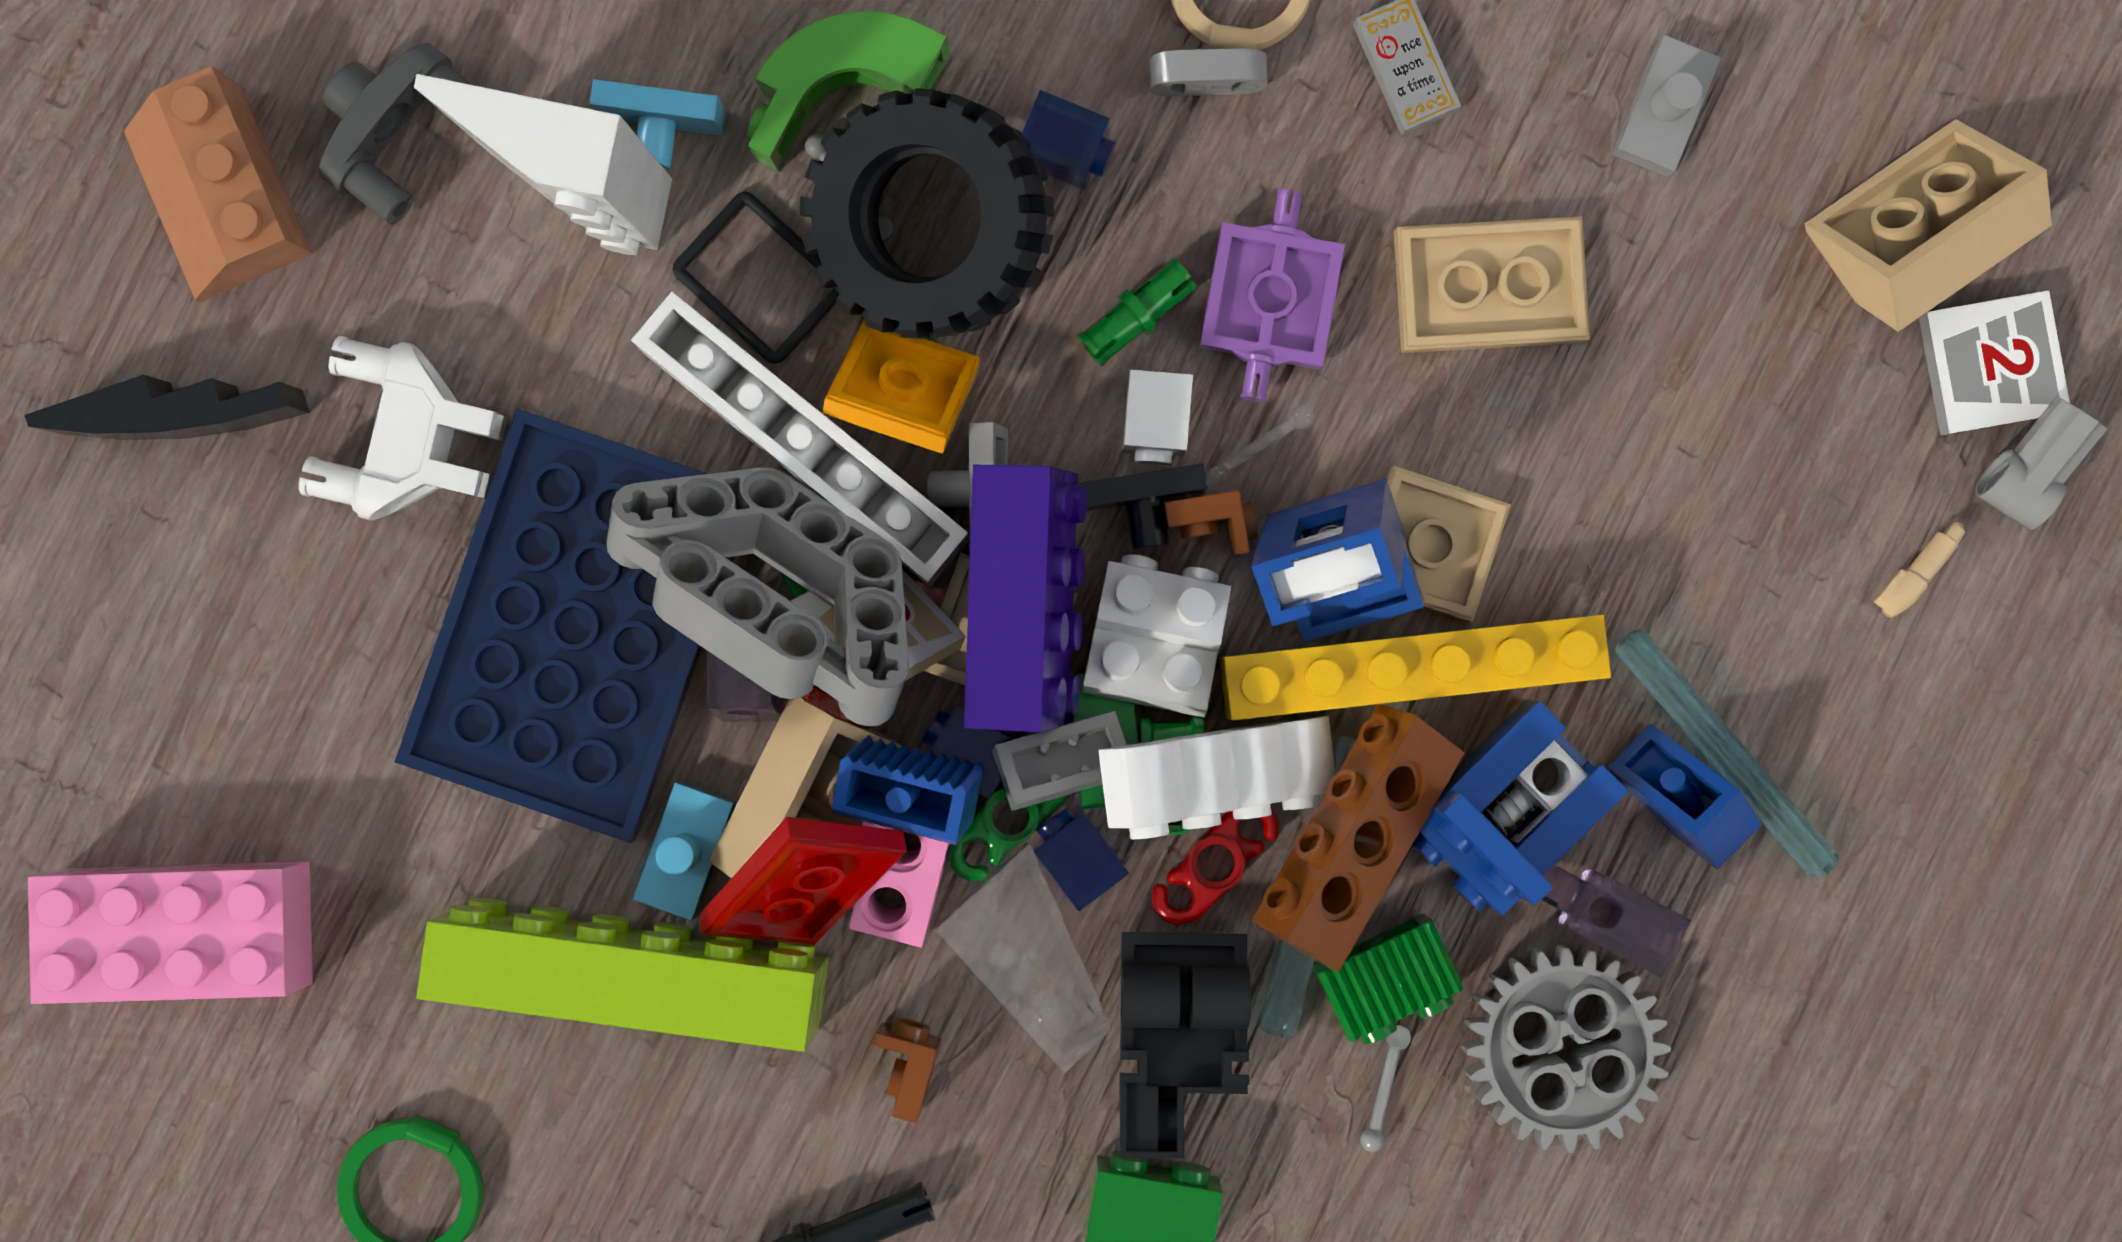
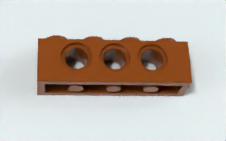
M1377 704L1370 718L1361 727L1358 739L1341 768L1330 780L1327 792L1309 823L1298 835L1295 847L1278 876L1267 888L1262 903L1251 921L1303 955L1339 973L1465 752L1418 716Z

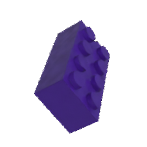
M973 464L964 728L1043 732L1069 724L1070 714H1076L1078 711L1080 681L1078 676H1071L1069 656L1072 655V650H1079L1082 641V617L1080 612H1073L1074 587H1081L1084 579V553L1082 549H1076V523H1083L1085 520L1087 495L1085 486L1078 485L1077 473L1052 466Z

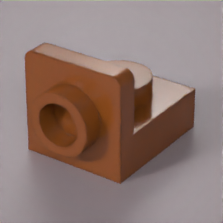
M1239 490L1163 504L1167 530L1180 528L1181 539L1218 533L1216 521L1226 520L1232 556L1249 553L1248 540L1258 538L1252 502L1242 504Z
M894 1018L893 1025L882 1023L876 1031L873 1045L909 1055L908 1060L896 1058L886 1095L897 1098L892 1117L917 1123L924 1106L942 1038L929 1035L930 1027L928 1025L907 1018Z

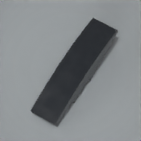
M141 375L28 413L24 416L28 427L58 434L115 440L187 439L249 430L308 414L310 411L303 390L281 382L239 395L237 386L213 378L174 391L170 382Z

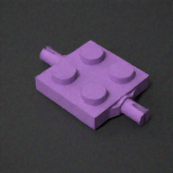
M1290 189L1277 190L1272 225L1247 227L1222 222L1220 227L1199 348L1233 354L1242 361L1247 362L1240 398L1249 401L1253 396L1256 377H1258L1254 401H1267L1266 395L1271 367L1290 364L1320 370L1324 364L1345 244L1314 239L1297 229L1301 201L1304 196L1302 192L1294 190L1291 195L1288 214H1286V207Z

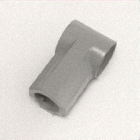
M2056 396L2016 448L2001 453L1986 468L1976 485L1975 495L2026 529L2033 530L2039 527L2055 512L2062 502L2067 488L2064 482L2108 428L2086 412Z

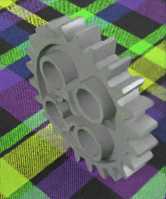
M1557 944L1554 959L1551 962L1543 951L1538 948H1532V966L1527 969L1511 957L1508 959V964L1513 977L1506 982L1499 976L1491 973L1488 978L1491 985L1497 991L1492 998L1481 994L1473 996L1475 1002L1485 1010L1483 1017H1468L1464 1019V1024L1478 1033V1039L1462 1043L1461 1049L1467 1055L1479 1058L1480 1060L1465 1069V1073L1471 1081H1487L1474 1095L1482 1105L1497 1102L1490 1116L1499 1125H1503L1514 1118L1511 1132L1517 1139L1523 1141L1535 1128V1142L1544 1150L1550 1147L1555 1135H1558L1561 1146L1568 1153H1574L1578 1135H1582L1594 1149H1599V1130L1604 1128L1620 1140L1624 1137L1619 1121L1620 1118L1626 1115L1636 1122L1642 1123L1644 1121L1641 1112L1635 1105L1639 1098L1651 1102H1658L1659 1100L1657 1094L1647 1086L1649 1078L1662 1079L1668 1077V1072L1656 1065L1653 1060L1654 1056L1671 1052V1046L1652 1036L1653 1033L1667 1026V1021L1659 1015L1645 1014L1656 1003V997L1647 991L1633 994L1641 978L1631 971L1617 978L1620 962L1610 956L1603 959L1596 968V952L1587 947L1581 949L1575 962L1573 961L1570 949L1563 944ZM1596 994L1599 1001L1597 1014L1586 1023H1577L1574 1017V1009L1577 1002L1586 995ZM1526 1012H1537L1540 1024L1534 1036L1527 1040L1515 1039L1513 1027L1519 1016ZM1612 1029L1618 1030L1617 1037L1612 1040H1593L1608 1034ZM1569 1036L1577 1043L1568 1047L1569 1057L1563 1060L1554 1052L1563 1048L1562 1038ZM1523 1054L1529 1056L1539 1055L1524 1061L1520 1066L1515 1067L1512 1064L1513 1059ZM1613 1055L1616 1059L1614 1074L1604 1082H1593L1592 1069L1594 1064L1604 1056ZM1544 1073H1555L1557 1079L1555 1091L1545 1099H1532L1531 1087L1534 1080Z

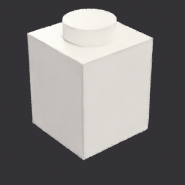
M1130 370L1122 451L1135 452V462L1151 465H1172V455L1184 456L1188 443L1193 375Z

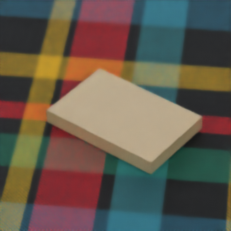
M1582 216L1397 227L1394 230L1401 353L1585 343L1590 340Z

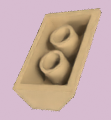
M1955 119L1804 224L1807 234L1856 304L1899 332L2052 226L2047 170Z
M807 698L789 699L709 862L732 878L786 817L862 826V820L832 813L831 808L840 760L868 735H870L874 742L882 738L886 745L894 741L896 746L900 748L904 744L868 726L856 724L846 718L844 714Z

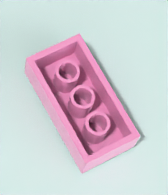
M310 861L73 868L28 876L31 1004L282 997L313 984Z

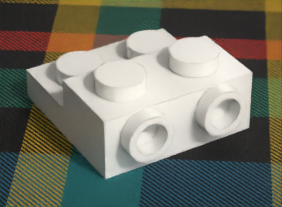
M1125 555L1121 558V563L1108 561L1081 693L1204 718L1208 709L1217 653L1222 642L1231 586L1218 583V574L1205 568L1188 567L1182 570V575L1157 571L1158 563L1142 555Z

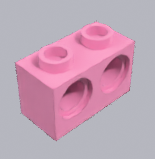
M865 821L862 823V826L892 829ZM917 835L920 839L921 847L916 850L906 851L852 906L853 912L848 929L922 948L934 911L949 843ZM883 887L894 888L903 895L906 905L895 909L888 908L879 902L875 891Z

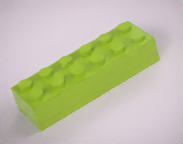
M470 898L468 905H453L450 907V912L428 920L426 924L416 999L805 1052L820 1029L830 955L815 953L816 945L778 942V947L774 948L753 945V939L717 936L716 939L691 936L692 927L675 923H655L654 931L630 928L631 919L617 915L596 914L593 915L592 922L569 920V910L550 906H532L530 914L506 911V901L492 898Z

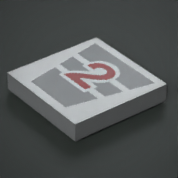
M2049 290L1929 311L1919 317L1940 436L2039 419L2056 396L2070 403Z

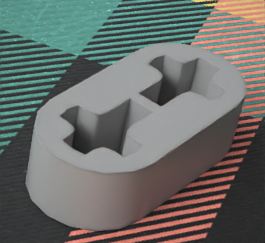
M1257 49L1171 50L1154 54L1149 58L1150 90L1157 95H1241L1259 92L1268 87L1266 52Z

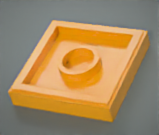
M864 319L825 397L822 414L943 454L978 373L981 357L924 338H905L895 332L882 333L866 326Z

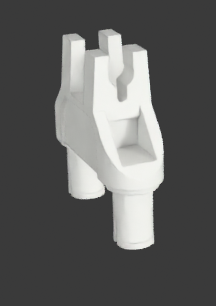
M338 336L331 350L355 357L356 360L350 361L330 356L329 372L335 376H346L382 385L383 393L365 465L361 469L320 460L314 456L308 457L302 471L324 476L326 482L322 483L300 477V494L352 505V509L357 513L358 517L367 520L379 519L397 512L440 488L486 499L494 475L447 463L454 431L457 430L502 441L508 417L499 415L494 411L458 403L439 373L414 344L400 342L388 349L351 340L345 336Z

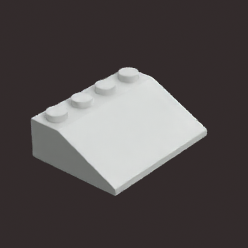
M422 74L416 75L414 87L489 153L553 202L556 208L567 213L572 222L586 228L585 233L587 235L600 239V247L626 255H637L639 247L658 250L672 177L620 115Z

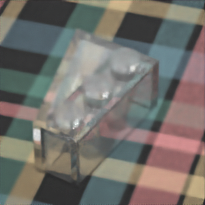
M1023 843L991 872L985 880L979 883L943 916L933 928L1065 1074L1111 1030V1026L1083 962L1071 940L1055 898H1053L1039 867L1034 850L1030 843Z

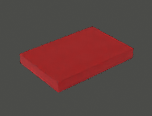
M786 817L699 914L702 934L717 937L815 945L907 851L903 831Z

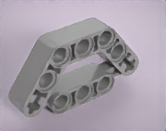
M753 468L638 482L626 485L616 492L610 514L606 541L607 551L611 558L620 565L631 569H644L656 577L652 605L656 614L663 621L773 695L787 699L800 698L811 692L816 685L835 698L846 718L856 724L876 726L889 720L895 711L909 668L902 561L899 552L890 542L855 519L846 516L834 505L787 474L773 468ZM755 554L833 606L835 642L828 638L824 626L815 617L725 557Z

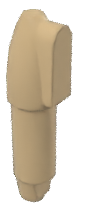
M1954 522L1944 533L1937 532L1909 568L1898 570L1876 596L1873 602L1882 608V613L1885 616L1893 618L1903 613L1927 590L1929 582L1955 552L1966 533L1961 522Z

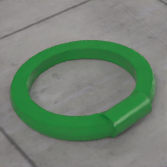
M416 1115L414 1118H399L381 1123L357 1139L345 1155L339 1170L337 1200L342 1219L358 1242H401L384 1235L372 1225L362 1209L358 1190L360 1173L369 1155L378 1147L397 1140H411L442 1153L453 1165L460 1181L461 1205L455 1222L445 1233L425 1242H463L469 1236L481 1212L484 1190L479 1165L470 1148L460 1138L459 1132Z

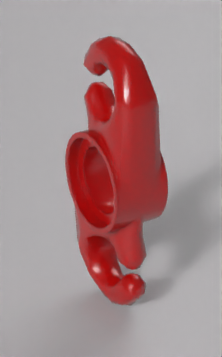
M1271 808L1272 815L1259 818L1264 825V838L1274 841L1279 835L1280 823L1276 812ZM1233 811L1226 812L1221 816V825L1210 827L1201 837L1195 840L1182 864L1168 872L1167 881L1170 884L1185 885L1192 892V901L1187 908L1178 910L1168 903L1167 886L1158 883L1153 887L1151 901L1154 910L1165 922L1174 925L1195 922L1230 888L1238 883L1248 862L1263 852L1264 844L1262 841L1247 840L1241 836L1239 824L1242 819H1234ZM1216 844L1222 845L1232 853L1233 867L1230 873L1222 879H1208L1198 869V857L1206 847Z

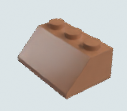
M209 66L153 90L125 128L124 133L194 299L199 302L311 255L312 251L242 86L213 66Z

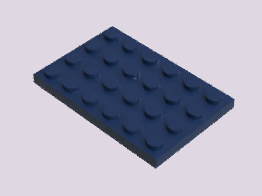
M517 408L394 762L628 843L635 842L702 646L663 621L656 614L652 605L656 577L644 569H631L622 566L611 558L607 551L606 541L612 501L616 492L629 484L708 473ZM734 556L725 558L732 562Z

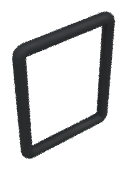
M744 191L738 193L676 259L672 270L674 276L758 354L769 363L777 364L782 362L836 304V299L840 294L833 288L774 352L685 270L744 204L755 212L814 268L822 265L818 255L806 254L803 240L753 194Z

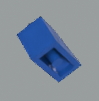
M1652 724L1607 767L1674 836L1717 870L1761 826L1743 793Z

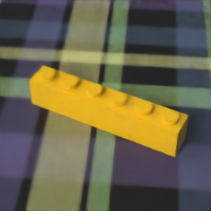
M1604 615L1581 616L1219 657L1225 716L1229 720L1611 678Z

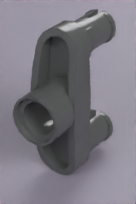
M429 43L412 47L388 65L378 76L359 62L349 63L332 78L324 93L323 102L325 106L342 120L324 150L320 161L319 175L339 193L344 195L351 193L392 225L396 224L407 214L414 202V198L376 167L374 161L424 99H426L414 87L416 75L422 74L470 84L452 69L451 60Z

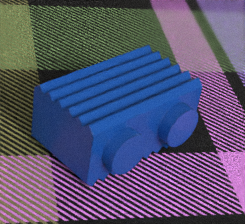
M868 735L840 760L831 808L832 813L957 845L963 834L972 825L984 770L979 763L971 767L967 760L959 764L955 757L947 761L943 754L934 757L931 751L922 755L918 747L910 752L906 744L898 748L894 741L886 745L882 738L874 742L870 735Z

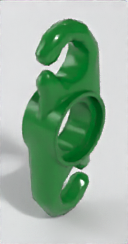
M1005 789L995 792L975 812L972 825L969 826V829L966 830V833L963 834L957 845L949 844L947 858L951 869L960 878L971 882L985 880L989 876L988 868L983 865L973 866L968 864L963 856L964 846L972 840L983 842L988 849L989 864L992 866L1000 865L1007 852L1026 841L1068 799L1069 795L1025 807L1028 813L1027 826L1018 834L1007 835L995 827L992 813L994 807L999 802L1008 798Z

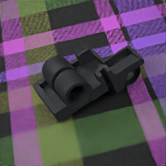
M1121 933L1120 1060H1137V1073H1119L1120 1158L1184 1159V1093L1248 1094L1249 1075L1232 1074V1061L1249 1062L1247 1029H1249L1251 983L1250 970L1247 965V934Z

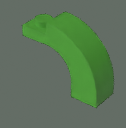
M878 11L842 13L821 19L804 27L786 39L770 55L755 77L763 95L770 98L771 102L769 106L762 103L751 118L747 129V137L751 139L748 144L749 149L757 161L779 172L808 115L830 93L855 85L874 86L888 92L898 90L907 94L914 93L916 88L932 89L950 56L947 37L912 19Z

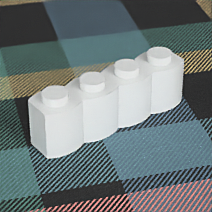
M1329 716L1279 720L1098 750L1108 828H1129L1130 839H1147L1169 835L1168 823L1182 820L1183 829L1221 825L1220 813L1233 811V817L1236 820L1272 815L1270 804L1282 802L1283 810L1317 807L1320 804L1319 795L1327 792L1328 784L1336 774Z

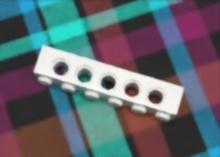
M672 291L631 339L643 354L815 494L834 505L846 516L855 519L890 542L899 552L902 564L928 586L931 587L970 540L969 533Z

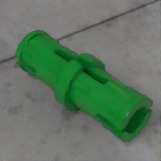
M1172 258L1168 261V264L1136 290L1130 292L1126 289L1117 296L1119 303L1084 332H1080L1077 338L1082 345H1086L1084 347L1085 350L1102 367L1110 358L1142 332L1148 336L1157 329L1156 321L1190 293H1194L1198 287L1195 281L1192 279L1188 280L1191 275L1178 260Z

